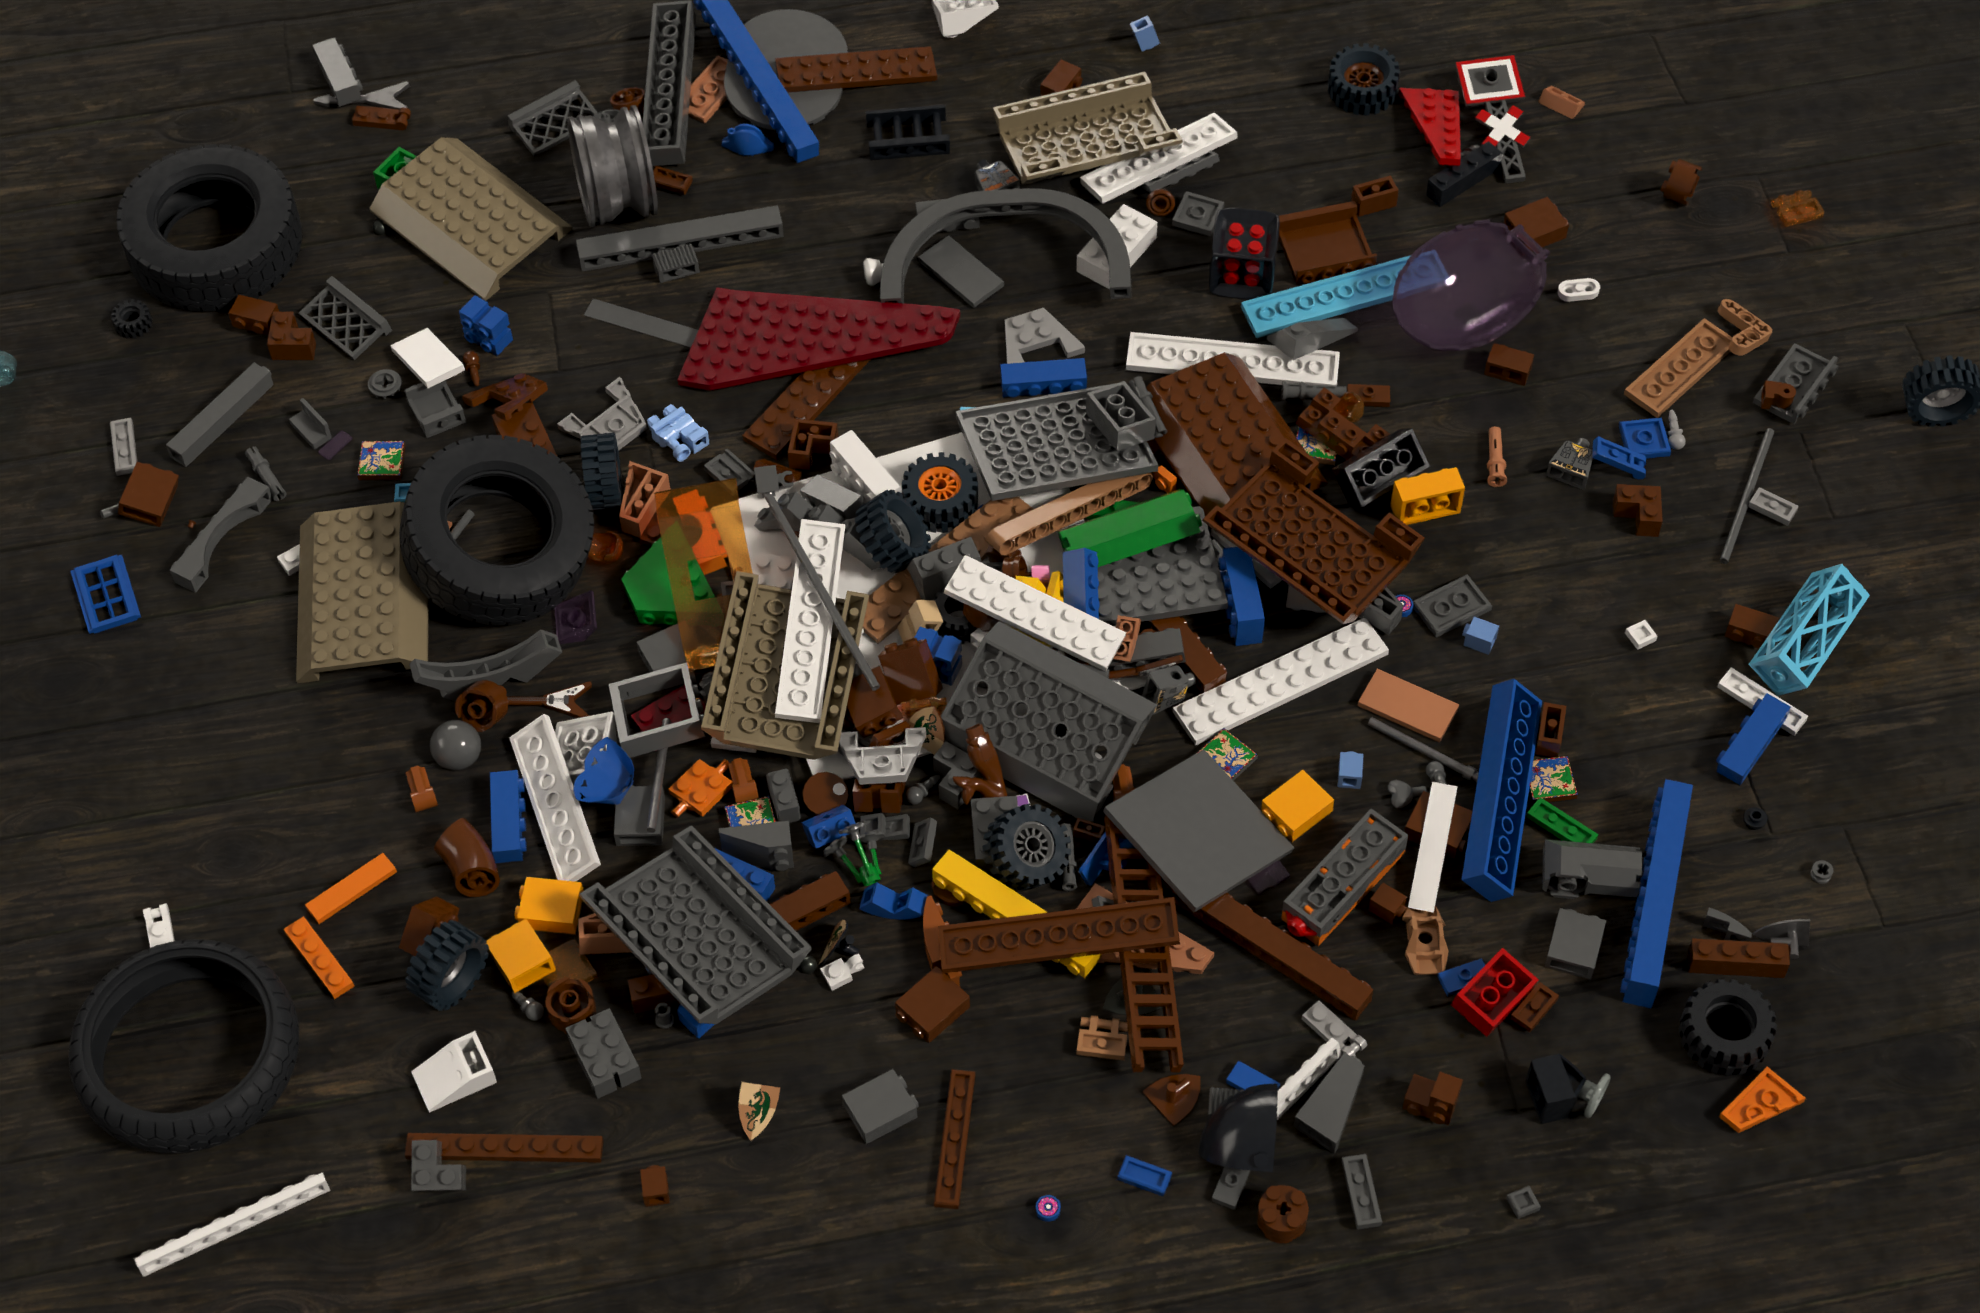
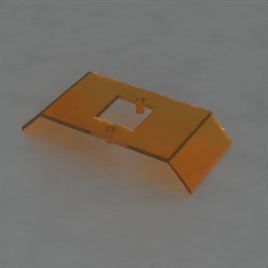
M736 478L654 492L657 519L683 652L689 671L715 666L731 594L695 601L687 561L728 554L733 585L737 571L752 573L739 507Z

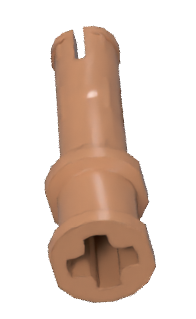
M1491 427L1488 430L1490 460L1487 462V469L1489 470L1487 481L1492 487H1502L1507 483V477L1504 471L1506 469V462L1502 454L1501 428Z

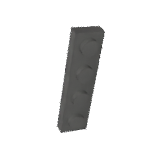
M1209 151L1141 185V188L1151 193L1167 185H1174L1184 177L1195 175L1199 170L1211 168L1214 163L1220 161L1217 153Z

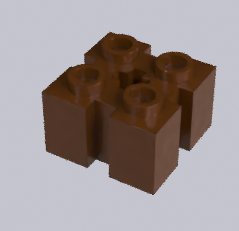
M855 779L852 791L854 812H873L874 808L882 809V813H900L902 794H904L906 782L860 785L858 780Z

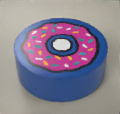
M1406 595L1395 596L1404 605L1402 617L1409 616L1413 609L1412 599Z
M1052 1195L1040 1197L1036 1203L1037 1216L1047 1222L1057 1219L1060 1214L1059 1200Z

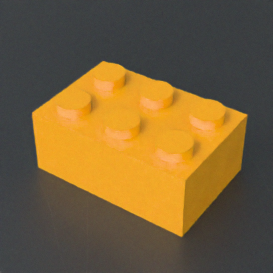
M1457 467L1445 468L1437 472L1423 473L1419 476L1401 478L1394 481L1390 505L1393 515L1406 525L1459 514L1461 512L1465 486Z

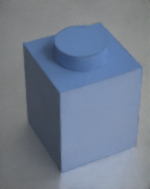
M1148 15L1130 23L1142 52L1160 44Z
M1474 617L1471 624L1467 623L1463 630L1462 636L1465 637L1464 646L1489 655L1497 638L1499 625Z
M1352 751L1340 752L1337 787L1360 789L1363 772V754Z

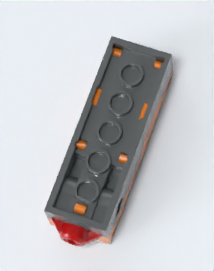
M1370 809L1284 900L1281 919L1287 923L1288 930L1297 937L1305 936L1315 945L1319 946L1405 854L1408 834L1373 809Z

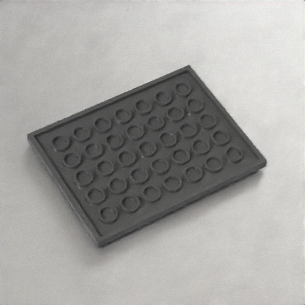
M1113 384L956 411V420L991 501L1157 472L1158 463L1147 441L1116 451L1086 414L1087 393Z

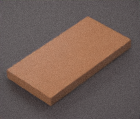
M717 56L691 84L688 116L705 124L727 100L724 90L727 59Z
M1378 668L1357 705L1439 743L1459 709V704Z

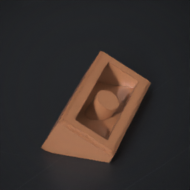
M1553 86L1543 89L1539 99L1540 104L1571 119L1585 105L1584 101Z

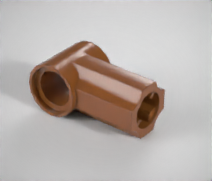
M733 759L728 766L733 782L732 789L735 802L741 803L758 799L755 780H752L747 759Z
M1121 764L1112 781L1113 802L1136 789L1133 786L1130 767Z
M411 767L406 772L412 792L410 795L415 811L419 812L438 806L425 767Z

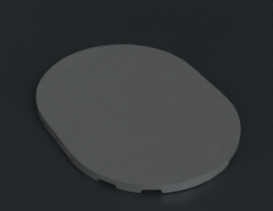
M791 9L775 10L758 15L744 24L776 76L775 58L848 53L846 41L841 32L825 18L810 12ZM728 59L724 76V90L732 109L740 117L750 120L753 125L776 130L771 127L768 116L762 113L759 102H755L750 88H746L742 75H738L735 64ZM843 88L787 93L807 124L814 125L823 120L831 110L833 111L841 99Z

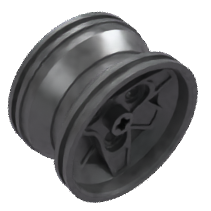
M636 105L630 106V110L627 107H622L614 121L609 123L593 116L583 117L578 115L577 120H574L573 117H568V132L573 163L589 226L595 227V222H598L599 226L604 225L605 222H610L623 211V208L631 207L643 217H647L649 212L652 216L657 215L658 202L654 173L644 127Z

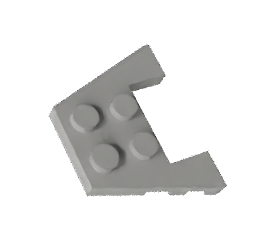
M1044 308L1005 319L1007 364L1023 363L1024 360L1021 354L1058 342L1067 358L1085 353L1084 345Z
M620 377L605 387L606 393L617 401L614 405L587 425L571 413L557 423L558 429L580 439L584 435L614 432L618 451L647 429V424Z
M926 727L905 728V745L859 748L857 732H841L839 746L860 785L906 782L926 738Z

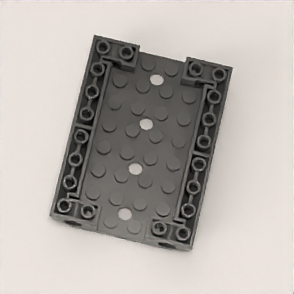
M998 621L982 639L944 709L941 719L945 730V741L968 753L967 746L969 745L966 743L968 738L966 729L981 723L984 731L988 732L989 738L997 752L1005 780L1077 819L1081 818L1094 823L1113 788L1111 783L1132 744H1137L1157 704ZM980 683L988 685V691L983 695H979L976 690ZM1019 704L1027 705V713L1023 716L1016 714V707ZM1059 725L1067 727V733L1063 737H1057L1055 734V730ZM1099 746H1105L1107 749V755L1102 759L1097 758L1095 755V750Z

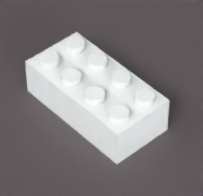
M1123 204L1109 220L1115 225L1123 238L1131 267L1157 238V221ZM1092 238L1077 255V272L1110 289L1107 258L1100 245Z
M852 430L830 442L831 451L829 454L832 459L831 469L833 473L842 478L847 489L862 495L864 503L885 490L889 491L892 489L895 490V493H901L900 485Z

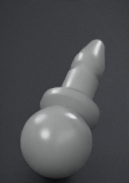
M1670 410L1668 418L1670 421L1668 435L1670 437L1668 442L1672 449L1679 450L1684 447L1686 440L1682 435L1683 430L1679 429L1675 412Z

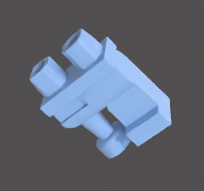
M670 404L663 410V415L665 416L663 419L660 420L656 415H653L647 420L648 427L652 433V439L658 442L661 447L669 446L673 450V456L679 462L684 461L691 451L695 454L709 445L708 431L704 427L697 425L692 417L685 413L682 407L677 409ZM680 439L684 444H679L677 440ZM701 439V442L696 445L695 443Z

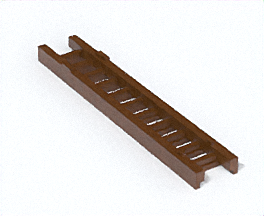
M1105 815L1104 823L1113 903L1122 904L1126 903V901L1163 899L1161 876L1137 849L1119 848L1118 839L1127 838ZM1121 859L1145 860L1146 869H1122ZM1123 880H1147L1149 890H1124ZM1169 946L1155 947L1156 953L1131 952V950L1119 952L1132 1072L1143 1071L1145 1067L1143 1050H1168L1170 1072H1180L1184 1062ZM1133 963H1157L1158 973H1134ZM1135 985H1160L1161 994H1136ZM1138 1007H1163L1164 1016H1139ZM1140 1028L1165 1029L1166 1038H1141Z

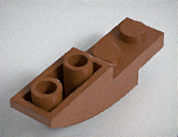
M930 895L926 898L923 914L925 951L931 970L936 966L942 970L938 926L949 925L948 921H943L941 917L943 915L942 908L939 902L935 903ZM961 971L945 973L960 986L959 977L962 976Z

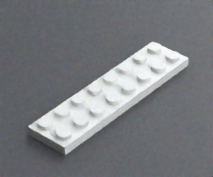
M1212 113L1178 130L1183 140L1179 147L1104 165L1080 177V181L1103 204L1161 174L1167 173L1194 158L1237 139V132L1216 113Z
M966 555L944 590V594L1105 672L1126 636V632Z
M543 714L509 738L557 880L576 882L600 866L601 863L580 803L574 795V786L550 717Z

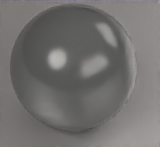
M450 720L439 725L433 732L430 739V752L435 762L441 767L451 771L463 770L470 767L478 759L481 752V739L476 729L469 723L461 720Z

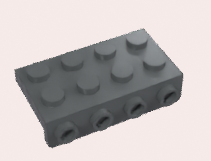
M1794 343L1767 380L1794 386L1796 395L1792 405L1786 409L1771 405L1770 410H1765L1792 424H1795L1799 417L1803 419L1809 407L1807 406L1809 403L1814 404L1819 395L1817 392L1825 389L1829 381L1828 377H1833L1839 366L1836 365L1838 358L1833 356L1829 361ZM1762 388L1753 400V403L1760 407Z

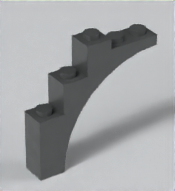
M796 491L783 494L778 499L777 503L793 531L800 532L801 519L845 524L842 549L859 559L871 570L881 568L880 562L877 561L875 563L872 559L873 555L866 552L865 543H861L859 539L861 534L856 531V527L859 525L855 523V518L844 520L828 504L813 507ZM770 507L763 508L758 513V519L754 526L759 531L782 529Z
M540 629L518 645L481 659L454 663H438L414 659L409 665L414 682L439 689L443 698L456 701L461 693L476 681L489 680L502 685L509 678H513L527 683L562 653L556 634Z

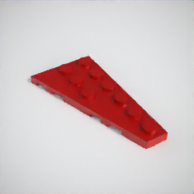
M1399 88L1398 95L1404 99V105L1411 111V117L1419 131L1424 133L1425 141L1431 145V151L1439 165L1460 166L1459 91L1433 90L1431 88Z

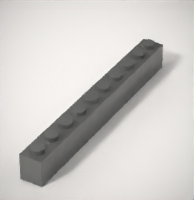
M777 205L578 239L576 243L583 272L652 260L653 253H657L660 250L673 249V247L676 248L679 245H688L689 243L692 244L694 252L781 238L784 235Z

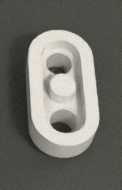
M1591 278L1566 280L1560 283L1558 296L1566 302L1591 300L1598 296L1600 285Z

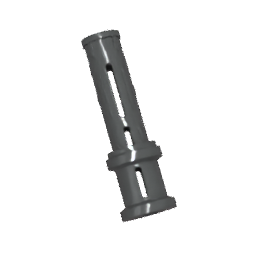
M1282 381L1281 400L1296 398L1303 401L1306 398H1314L1324 387L1340 399L1345 400L1346 386L1306 385L1304 382L1292 384Z

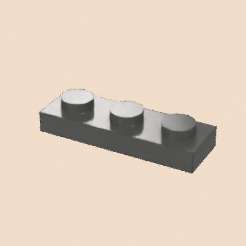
M1367 1155L1342 1157L1341 1162L1356 1228L1364 1229L1381 1226L1382 1219Z

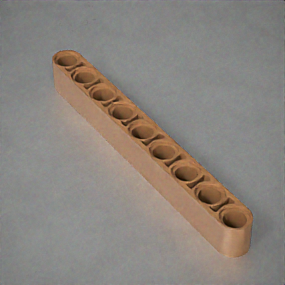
M1150 473L1087 484L993 528L988 533L986 540L1001 555H1008L1118 501L1145 490L1151 484L1153 477Z

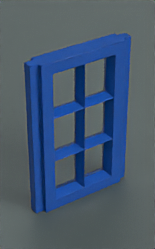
M114 555L71 570L89 634L105 631L141 618L122 555ZM113 566L116 578L104 582L101 570ZM97 571L100 583L88 587L85 575ZM118 583L122 596L109 599L106 587ZM102 588L105 601L93 604L90 592ZM123 601L127 613L115 617L112 604ZM107 606L110 619L99 622L95 610Z

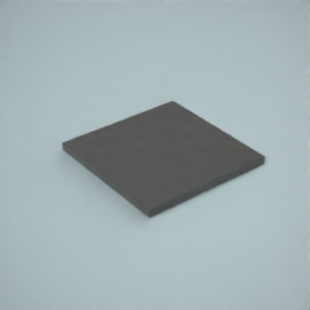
M1204 749L1105 806L1103 810L1106 816L1193 913L1290 854L1294 849V846Z

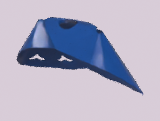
M606 737L595 744L589 751L584 762V772L577 776L574 783V795L578 801L618 805L634 782V766L626 752L615 741ZM607 744V751H600ZM595 757L598 764L592 766L591 764L594 762ZM585 780L587 786L581 787V785L584 784Z

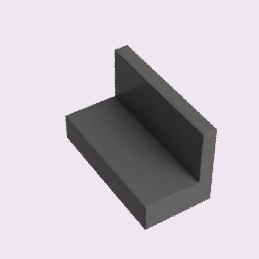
M302 398L300 403L303 410L291 417L289 421L293 428L315 450L331 440L332 437L327 422Z

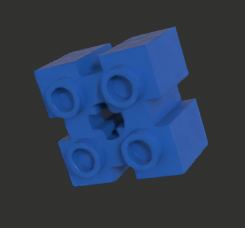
M476 295L459 311L465 339L477 345L480 343L484 351L498 356L513 340L511 329L507 327L510 324L508 314L495 306L493 308L490 307L488 302Z
M919 627L914 638H917V640L926 639L941 683L952 686L962 667V655H960L962 641L954 636L945 635L943 638L933 629Z

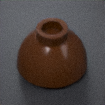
M1160 188L1149 194L1146 204L1148 210L1153 215L1166 216L1173 211L1175 200L1171 192Z

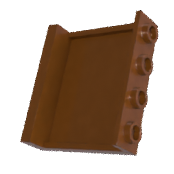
M1355 201L1279 216V241L1296 285L1323 280L1376 265L1377 254L1371 253L1357 218V204Z

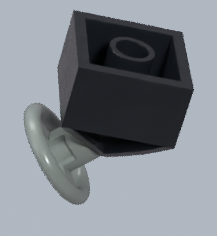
M1560 1054L1531 1060L1525 1082L1540 1123L1545 1124L1569 1118L1578 1098L1588 1102L1584 1116L1590 1118L1607 1089L1610 1075L1604 1074L1596 1085L1586 1080V1077L1569 1060Z

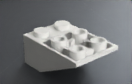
M475 1031L451 1041L411 1071L429 1112L497 1083L493 1069Z

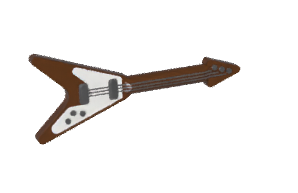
M1177 655L1135 668L1109 671V679L1148 676L1149 672L1172 667L1182 662L1183 658L1182 655Z
M590 681L546 694L543 697L507 696L508 705L543 706L576 718L587 717L589 714L575 703V700L592 688V683Z

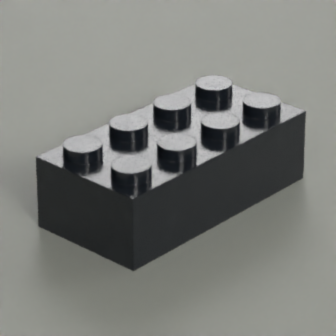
M1413 428L1398 429L1332 470L1349 506L1363 507L1392 490L1394 481L1413 477L1430 467Z

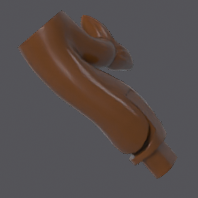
M981 723L967 728L968 738L966 743L969 744L967 746L968 756L973 766L982 774L984 780L978 777H953L954 783L962 788L964 803L968 805L975 791H978L982 798L1006 797L1007 791L999 758L988 732L984 731Z

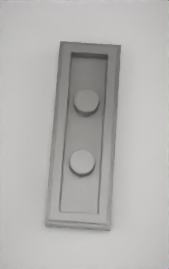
M131 418L110 421L115 472L117 476L132 473L137 462L133 421Z

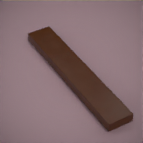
M951 1069L934 1207L959 1209L975 1071Z

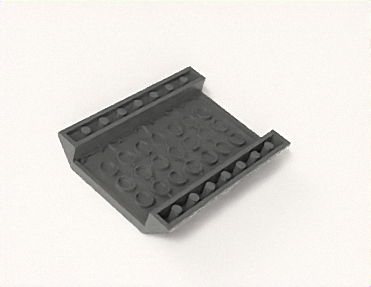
M692 825L673 836L671 849L606 889L598 882L579 894V897L698 1023L718 1024L790 977L811 951V946Z

